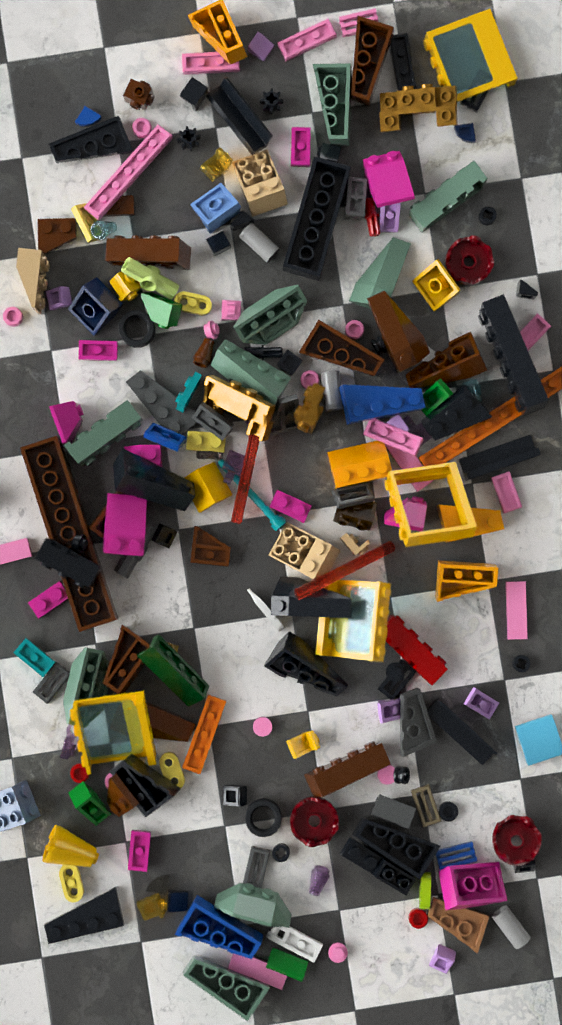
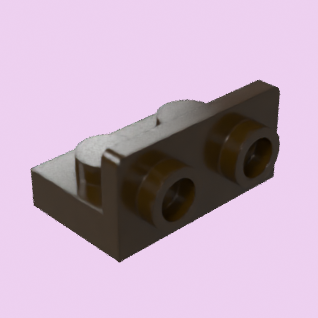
M368 502L340 509L336 508L333 522L342 526H352L361 531H370L377 503Z

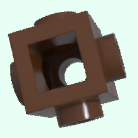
M130 79L123 94L124 100L132 108L146 111L147 107L151 106L154 100L151 85L145 81L138 82Z

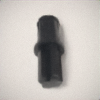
M262 345V347H245L244 349L262 360H265V358H281L283 356L282 347L264 348V345Z

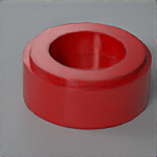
M414 908L410 911L408 919L412 927L421 929L427 925L428 915L425 910Z

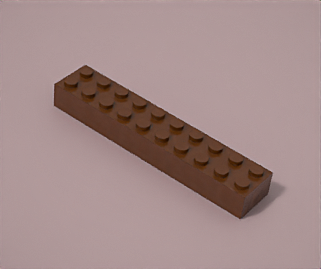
M54 436L20 447L48 537L73 550L71 544L74 536L86 535L88 546L80 555L101 566L60 437ZM103 569L91 588L86 586L83 589L75 584L76 580L70 577L65 579L61 576L79 632L118 620Z

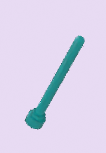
M224 459L218 460V465L271 520V527L278 531L287 520L283 516L276 515Z

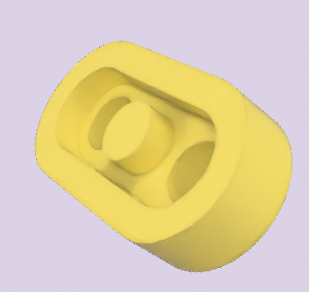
M182 291L174 298V301L181 303L183 299L188 301L186 305L182 306V312L204 316L212 310L211 300L204 295ZM201 303L206 304V308L200 309L199 305Z
M173 752L164 753L159 760L163 776L170 781L172 778H177L179 782L175 785L182 788L185 783V777L178 756ZM167 759H170L172 761L171 766H167L165 764V761Z
M63 865L59 871V877L64 896L69 902H78L84 895L78 866ZM67 869H71L73 875H68ZM76 888L78 890V893L73 894L71 892V889Z

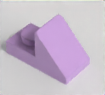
M401 202L380 207V232H398Z
M473 687L463 704L490 720L499 702Z
M400 698L378 700L380 723L400 719Z

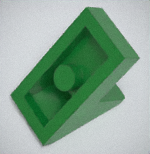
M439 379L423 393L425 408L421 411L426 416L453 394L442 379Z

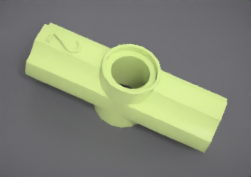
M128 257L122 266V273L139 281L141 288L146 291L155 290L172 299L179 289L177 283L161 275L159 268L155 266H145L131 257Z

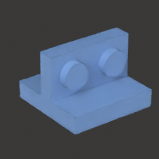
M222 183L190 204L210 234L241 212L239 202Z

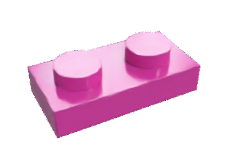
M292 127L291 167H310L311 127Z
M79 340L78 359L117 361L118 341Z
M277 490L269 507L304 523L312 505Z
M59 581L29 601L28 604L39 619L66 601L68 596L64 585Z
M131 831L128 870L148 871L151 831Z

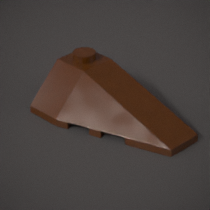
M385 291L366 298L394 367L401 372L418 364L430 354L423 334Z
M146 701L153 738L188 742L196 725L195 723ZM120 702L110 728L129 736L123 705Z

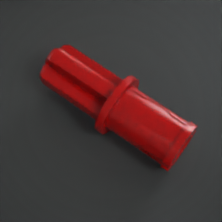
M367 198L365 204L366 216L364 219L368 224L369 235L376 237L380 234L379 214H377L374 199Z

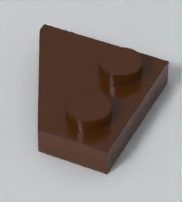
M76 218L37 219L38 250H42L44 254L77 239Z
M194 526L190 563L229 567L231 547L200 527Z
M114 774L109 779L107 803L110 806V810L120 817L137 806L139 802L118 775Z

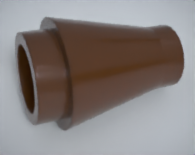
M204 338L193 356V363L195 365L207 368L211 364L215 343L213 340Z

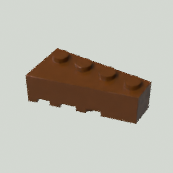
M116 235L114 238H107L105 261L111 265L123 266L126 259L131 257L145 266H155L158 264L161 267H166V269H174V265L183 267V270H190L191 247L179 239L180 237L168 236L167 239L160 236L143 238L142 236L135 235L132 238H125L124 236Z

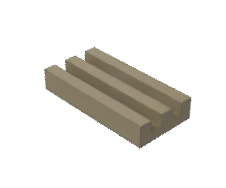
M429 784L412 789L411 793L423 828L442 822ZM425 790H427V793H428V796H429V799H430L432 808H433L434 813H435V816H436V819H434V820L432 819V816H431V813H430V810H429V807H428V804H427V801H426V798H425V795H424V792H423V791H425ZM416 793H420L428 822H425Z

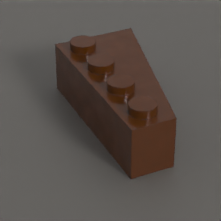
M358 15L351 98L352 101L370 106L394 35V27Z
M321 320L317 321L299 351L300 354L374 377L385 359Z
M375 741L369 742L364 745L365 748L359 751L358 749L352 750L347 753V756L335 758L329 764L321 765L314 768L313 771L304 774L312 795L325 797L391 765L383 744L375 743Z

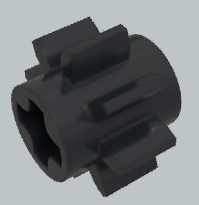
M273 88L268 93L264 91V98L260 99V104H265L263 111L268 110L271 114L275 110L280 112L279 104H283L284 100L279 99L281 92H273ZM270 99H274L273 104H270Z
M186 126V130H179L182 138H178L177 141L178 143H183L182 150L189 148L192 152V148L195 146L199 147L197 140L201 139V135H196V128L191 130ZM188 136H191L190 142L187 141Z

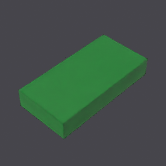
M272 948L265 968L302 982L308 961Z

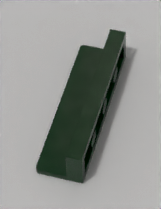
M160 635L153 637L149 648L140 652L138 657L187 706L205 699L209 689V685Z

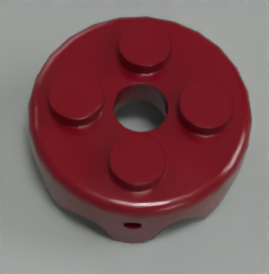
M478 236L459 238L451 245L446 254V270L452 279L459 284L470 286L481 283L487 278L494 266L492 249ZM471 257L474 260V265L471 267L466 266L464 259Z
M310 796L300 800L295 805L290 816V826L293 835L308 847H316L327 844L338 831L339 819L335 807L328 800L322 797ZM313 815L318 816L320 819L319 824L316 826H312L309 823V818Z
M510 815L496 824L492 836L493 849L503 862L509 865L522 866L533 861L538 855L541 848V833L530 817ZM519 837L522 840V844L514 846L511 843V839Z

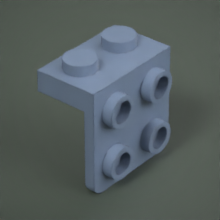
M27 780L0 791V832L26 824L41 816Z

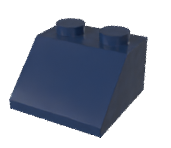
M96 277L82 286L68 310L95 336L116 316L123 303Z

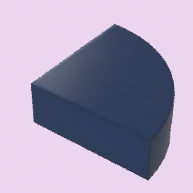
M473 123L454 126L455 133L461 140L467 143L476 142Z

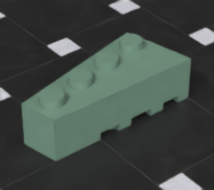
M351 63L313 64L329 142L331 145L350 146Z
M472 161L466 167L459 170L451 179L445 180L438 189L430 191L421 202L418 200L411 205L409 216L419 230L424 232L482 190L488 178L477 163Z
M226 339L217 349L211 366L225 378L240 382L244 388L256 390L257 394L263 397V400L273 405L281 398L291 379L283 371L276 369Z
M128 400L106 415L107 419L105 421L100 419L95 422L90 432L87 430L77 435L76 442L73 444L67 442L64 445L79 465L90 466L96 461L95 457L97 455L107 453L111 449L110 445L115 441L117 443L121 442L126 438L125 434L128 431H135L142 425L140 422L143 419Z
M195 955L183 971V976L246 1021L249 1020L270 989L268 984Z

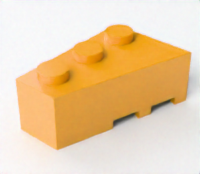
M223 0L214 2L188 15L194 29L230 65L247 57Z
M437 505L442 529L462 526L456 506ZM471 508L477 525L474 536L504 529L500 510Z
M438 560L436 601L440 602L444 599L497 587L498 566L488 563Z

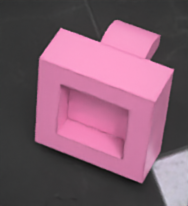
M222 300L221 319L237 321L241 315V301Z

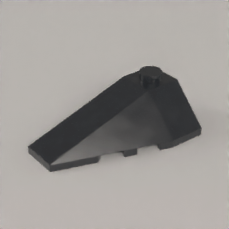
M280 577L271 596V615L351 618L352 598L305 581L300 577Z
M290 631L279 640L264 664V667L283 678L289 676L298 679L297 683L303 684V682L312 684L315 689L334 696H338L348 687V684L319 655H315L316 652L304 640Z

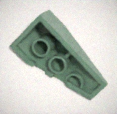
M393 237L355 283L349 302L371 310L366 298L385 291L391 297L411 243Z

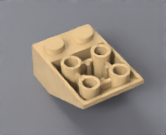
M268 150L232 162L252 217L288 204L284 187Z
M18 248L16 268L32 308L37 314L41 315V311L45 309L43 294L48 286V280L45 279L46 272H49L50 261L47 260L42 250Z
M286 522L269 556L322 584L323 578H326L340 550Z

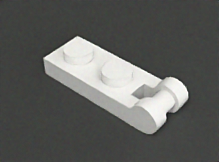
M272 927L271 931H268L266 935L273 942L313 963L323 946V943L292 927ZM280 930L285 932L283 937L278 936Z

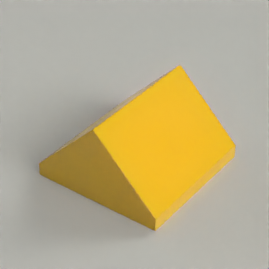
M439 259L412 280L433 311L442 307L460 292V288Z
M215 461L196 469L184 477L194 483L195 497L192 501L199 513L233 495Z

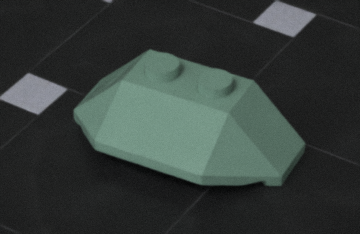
M299 285L276 289L245 309L233 327L243 343L267 345L298 324L307 299Z
M85 647L72 662L63 699L67 724L75 725V721H71L70 709H73L75 700L107 696L109 687L103 684L109 662L105 652L102 650ZM105 703L79 708L84 727L104 709Z
M239 883L218 893L216 896L214 908L232 917L270 927H290L292 914L280 895L271 889H262L252 884Z

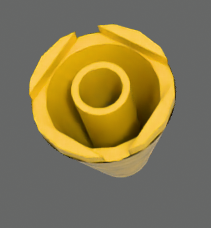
M54 825L49 835L48 845L44 849L43 862L91 867L92 864H96L99 853L96 852L97 848L62 826Z

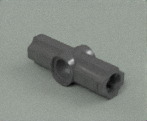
M146 523L144 555L157 529ZM122 555L114 571L128 579L143 556Z

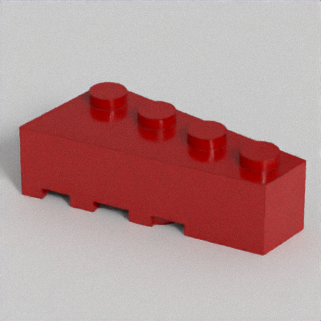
M390 615L387 620L386 642L432 686L448 670L445 666L447 662L439 655L435 657L431 653L433 649L426 642L422 644L417 639L419 635L412 629L408 630L404 626L405 622L398 615Z

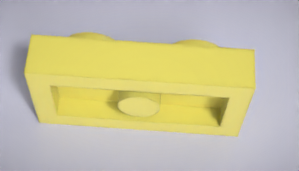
M87 203L75 205L71 210L87 242L102 240L105 234L98 220L84 209Z
M188 431L186 450L225 453L226 438L222 441L211 432Z

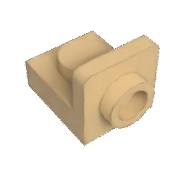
M345 533L340 538L354 556L357 554L361 556L369 549L367 545L370 542L368 540L358 547L357 543L359 541L353 534L348 535Z

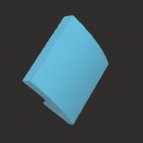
M552 714L515 726L528 766L562 755V743Z

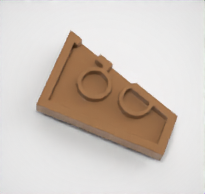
M433 897L427 914L428 917L478 954L489 915L470 908L446 910L444 900Z

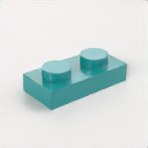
M195 371L193 377H188L184 385L186 387L185 391H180L176 398V410L182 413L185 411L201 382V374Z
M25 638L14 651L16 656L42 677L56 663L28 638Z

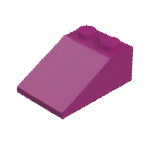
M390 151L387 154L373 155L363 159L365 178L368 179L367 184L377 208L415 199L406 165L400 151Z
M108 493L102 549L104 553L144 555L147 500L132 495Z
M499 862L453 865L438 871L446 910L464 909L507 901Z

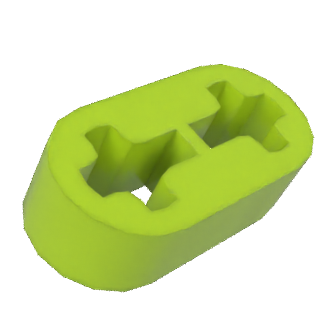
M425 872L420 879L419 909H430L431 872Z

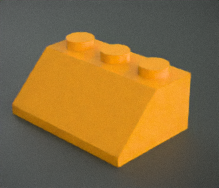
M379 441L327 452L336 489L388 477L389 471H392L385 444Z

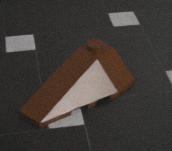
M468 332L453 339L448 343L449 347L442 352L438 350L434 353L435 357L429 362L424 361L407 373L405 376L409 388L431 386L439 379H442L444 383L468 379L487 371L472 333Z

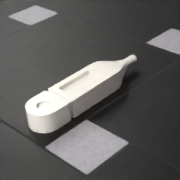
M249 588L247 591L251 594L255 604L280 632L285 628L275 615H271V610Z

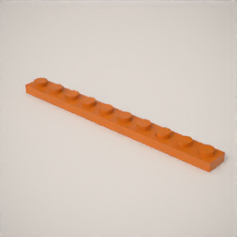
M562 367L541 379L548 398L562 390ZM515 397L490 412L492 418L459 431L418 457L421 464L429 466L447 463L521 416L522 413H518L514 404L516 402Z

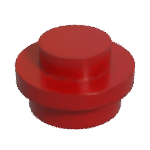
M81 763L74 765L70 771L72 780L77 783L85 782L90 775H87L86 768L82 767Z

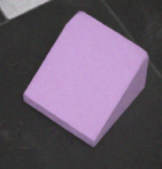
M257 32L248 45V52L264 61L274 45L264 35Z
M59 286L46 291L50 310L71 305L72 299L69 287Z
M400 414L386 422L404 431H409Z
M439 944L429 966L447 974L455 962L456 952Z

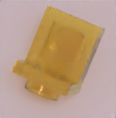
M218 148L214 156L201 165L200 170L214 182L228 171L233 160L222 148Z
M159 893L137 901V907L144 921L159 916L160 919L164 918L167 904L164 898L161 899Z

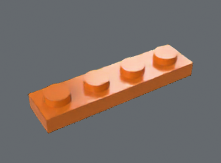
M208 694L185 758L183 769L201 774L226 700Z

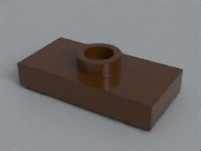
M121 196L103 217L134 216V196Z

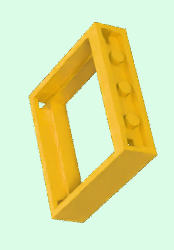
M456 462L389 471L387 480H385V488L390 493V505L394 507L396 524L399 523V536L401 540H404L405 547L474 537L477 525ZM447 478L462 526L411 533L397 485Z

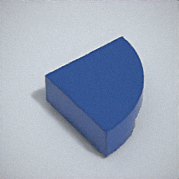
M85 106L75 123L80 126H88L98 123L102 117Z

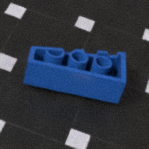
M342 384L339 387L347 425L419 411L425 408L421 388Z
M199 895L194 899L175 933L176 936L188 937L192 941L210 944L211 947H219L227 950V952L249 959L253 958L263 939V934L237 918L214 908L212 903Z

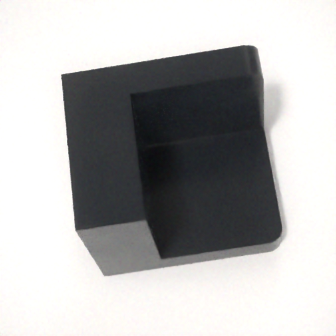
M192 77L180 93V97L190 103L194 111H197L206 98L208 87Z

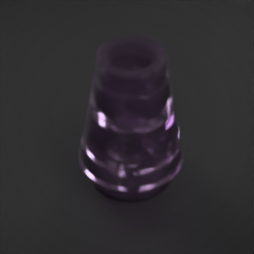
M315 865L314 869L311 870L309 887L311 895L320 896L330 877L328 868Z

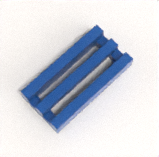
M155 423L150 425L144 432L143 437L176 452L182 448L187 440L186 436Z
M470 841L439 849L436 853L439 870L448 866L476 862L477 857L473 842ZM468 847L470 848L469 851L440 858L441 854ZM468 855H471V856H472V857L465 858V859H462V860H458V861H454V862L442 864V862L449 861V860H453V859H456V858H460V857H464V856H468Z

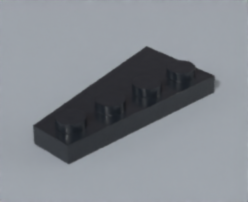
M119 116L49 143L56 163L134 152Z
M116 887L45 923L44 928L48 944L124 926Z

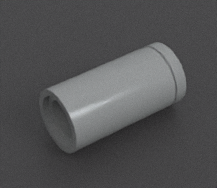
M250 223L239 236L267 263L280 250L253 223Z
M340 371L322 372L321 381L322 386L325 387L323 392L325 411L343 410L339 390L341 386Z
M507 905L500 907L493 913V920L515 949H519L529 942L531 937Z

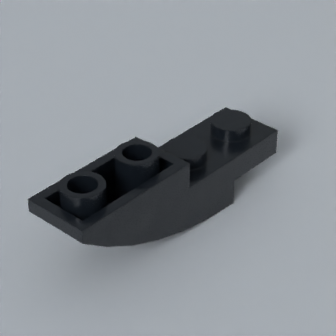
M349 837L340 852L341 856L373 874L374 877L404 895L408 894L417 880L381 854Z

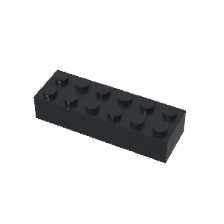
M314 156L284 260L283 271L317 281L320 280L351 166Z
M504 294L482 302L478 319L481 326H485L487 330L485 332L488 343L492 342L494 347L492 350L496 360L500 361L501 374L509 382L507 388L510 395L514 394L516 399L514 404L518 413L521 412L522 416H526L544 409L549 399Z

